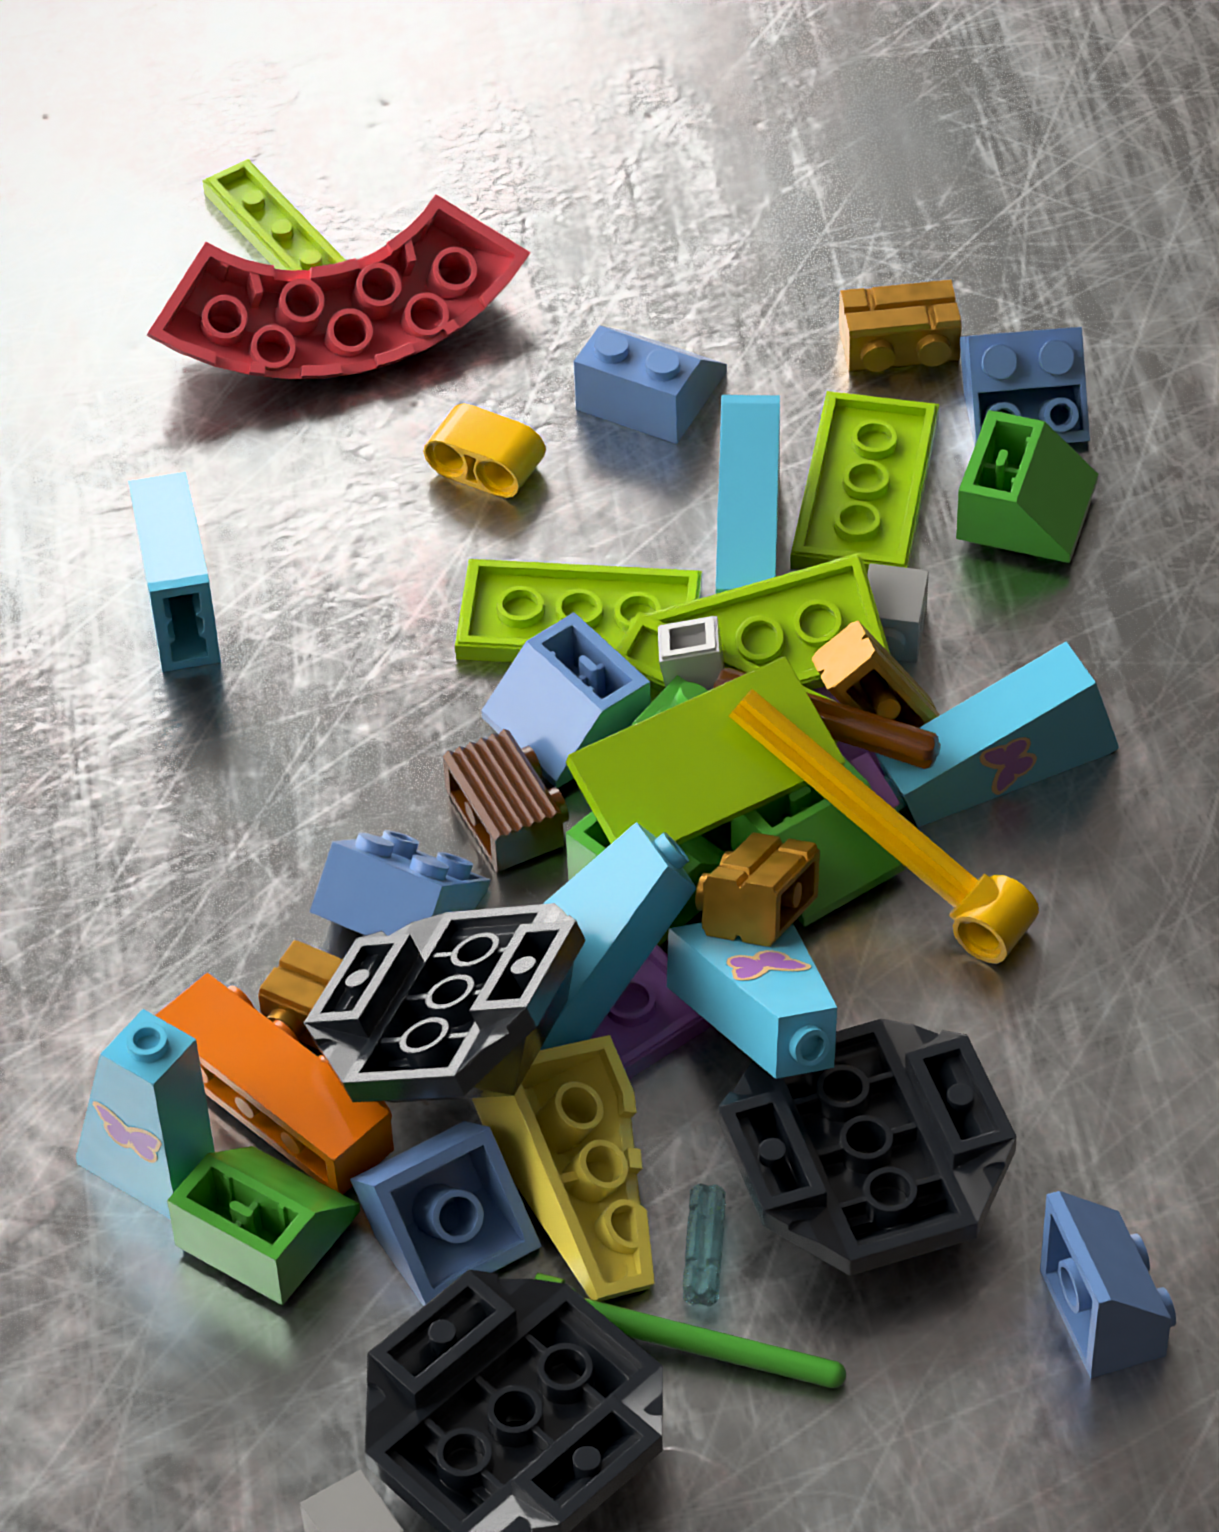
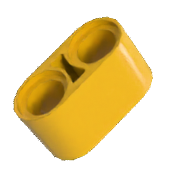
M463 403L456 405L424 445L423 453L428 464L440 475L489 494L509 498L518 493L544 458L546 447L540 435L531 427L482 408Z

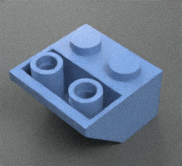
M1082 327L960 337L964 397L974 447L988 410L1045 421L1066 443L1090 441Z
M573 612L526 641L483 707L482 719L498 734L503 729L509 730L520 748L529 745L539 760L542 776L554 787L559 788L574 778L566 764L569 754L630 727L636 718L651 704L650 681Z
M384 830L381 837L368 833H358L357 839L332 841L310 913L363 935L383 931L389 936L414 921L446 912L474 910L487 892L491 880L471 872L473 863L462 857L445 852H438L437 857H433L418 851L419 841L408 835L390 830Z

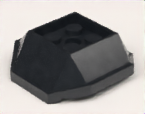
M555 903L446 912L414 921L389 936L380 931L359 937L354 941L304 1021V1024L353 1103L372 1101L399 1103L514 1096L568 1001L574 961L586 939L577 921L570 915L567 916Z
M882 1018L836 1031L834 1068L775 1079L753 1060L743 1073L733 1092L730 1091L718 1106L719 1125L763 1226L849 1276L976 1239L1016 1151L1017 1136L967 1034L942 1030L938 1034L914 1024ZM862 1151H868V1152H871V1153H860V1152H862Z
M469 1269L367 1352L366 1466L438 1532H570L663 1451V1366L567 1284L530 1278L498 1279L497 1273ZM511 1421L528 1422L518 1427L504 1425Z

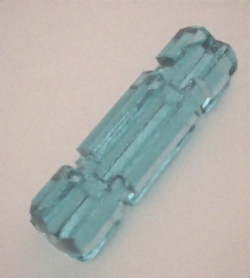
M699 1183L690 1190V1211L687 1224L685 1269L682 1288L684 1301L692 1306L701 1304L709 1307L714 1305L719 1299V1276L721 1273L726 1192L717 1184L708 1186Z

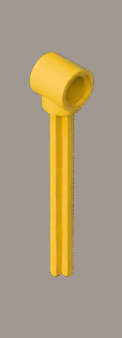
M753 689L747 693L729 715L740 727L954 908L949 916L954 920L952 925L954 936L969 954L987 963L997 964L1005 960L1039 914V907L1035 897L1023 884L1005 875L989 877L985 873L977 880Z

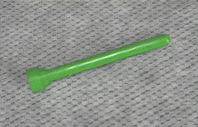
M537 1273L534 1278L565 1284V1279ZM584 1298L630 1338L829 1388H837L846 1380L845 1367L840 1362Z

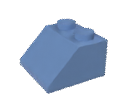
M599 325L574 360L576 410L678 444L726 374L727 364L626 330Z
M463 1121L350 1179L377 1241L423 1306L469 1269L492 1273L542 1247L491 1128L488 1126Z
M1062 1191L1047 1194L1040 1272L1090 1379L1165 1357L1167 1355L1170 1327L1176 1325V1313L1168 1291L1164 1287L1157 1289L1149 1274L1150 1262L1147 1249L1140 1235L1137 1233L1130 1235L1117 1210Z

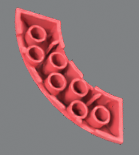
M437 194L434 195L424 211L406 229L374 253L357 260L353 258L335 264L311 267L310 270L274 269V265L246 260L205 242L151 326L147 336L185 356L214 367L248 375L281 379H323L358 374L399 362L427 350L457 332L481 313L503 291L531 252Z

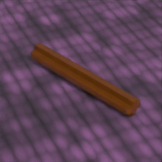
M724 668L720 671L713 688L746 673L733 668ZM806 692L834 740L923 769L931 768L934 765L941 748L936 733Z

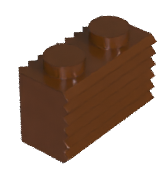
M503 729L499 734L492 733L488 739L481 737L477 743L469 742L465 748L459 746L454 752L448 750L443 755L445 788L448 796H451L453 804H456L458 812L461 813L463 820L467 822L468 828L472 830L474 838H477L479 846L482 847L489 862L493 864L495 872L502 871L564 846L563 823L569 821L567 805L561 792L556 787L547 790L542 783V769L539 760L529 745L520 748L511 732Z

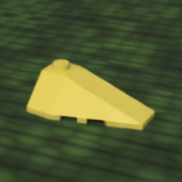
M610 1035L540 1050L514 1096L472 1098L482 1125L491 1128L514 1184L591 1300L600 1302L649 1289L655 1282L647 1210L640 1205L637 1174L643 1168L641 1149L634 1148L631 1118L637 1113L635 1092Z

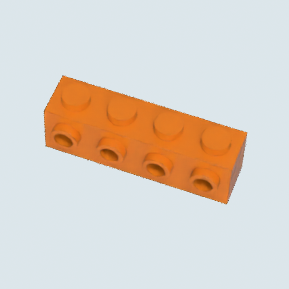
M207 972L155 1015L196 1039L205 1094L320 1183L341 1194H345L353 1187L350 1181L351 1178L378 1165L394 1151L391 1125L392 1113L385 1101L353 1103L324 1056H316L299 1043L294 1032L280 1020L272 1022L257 1011L247 995L235 986L227 988Z

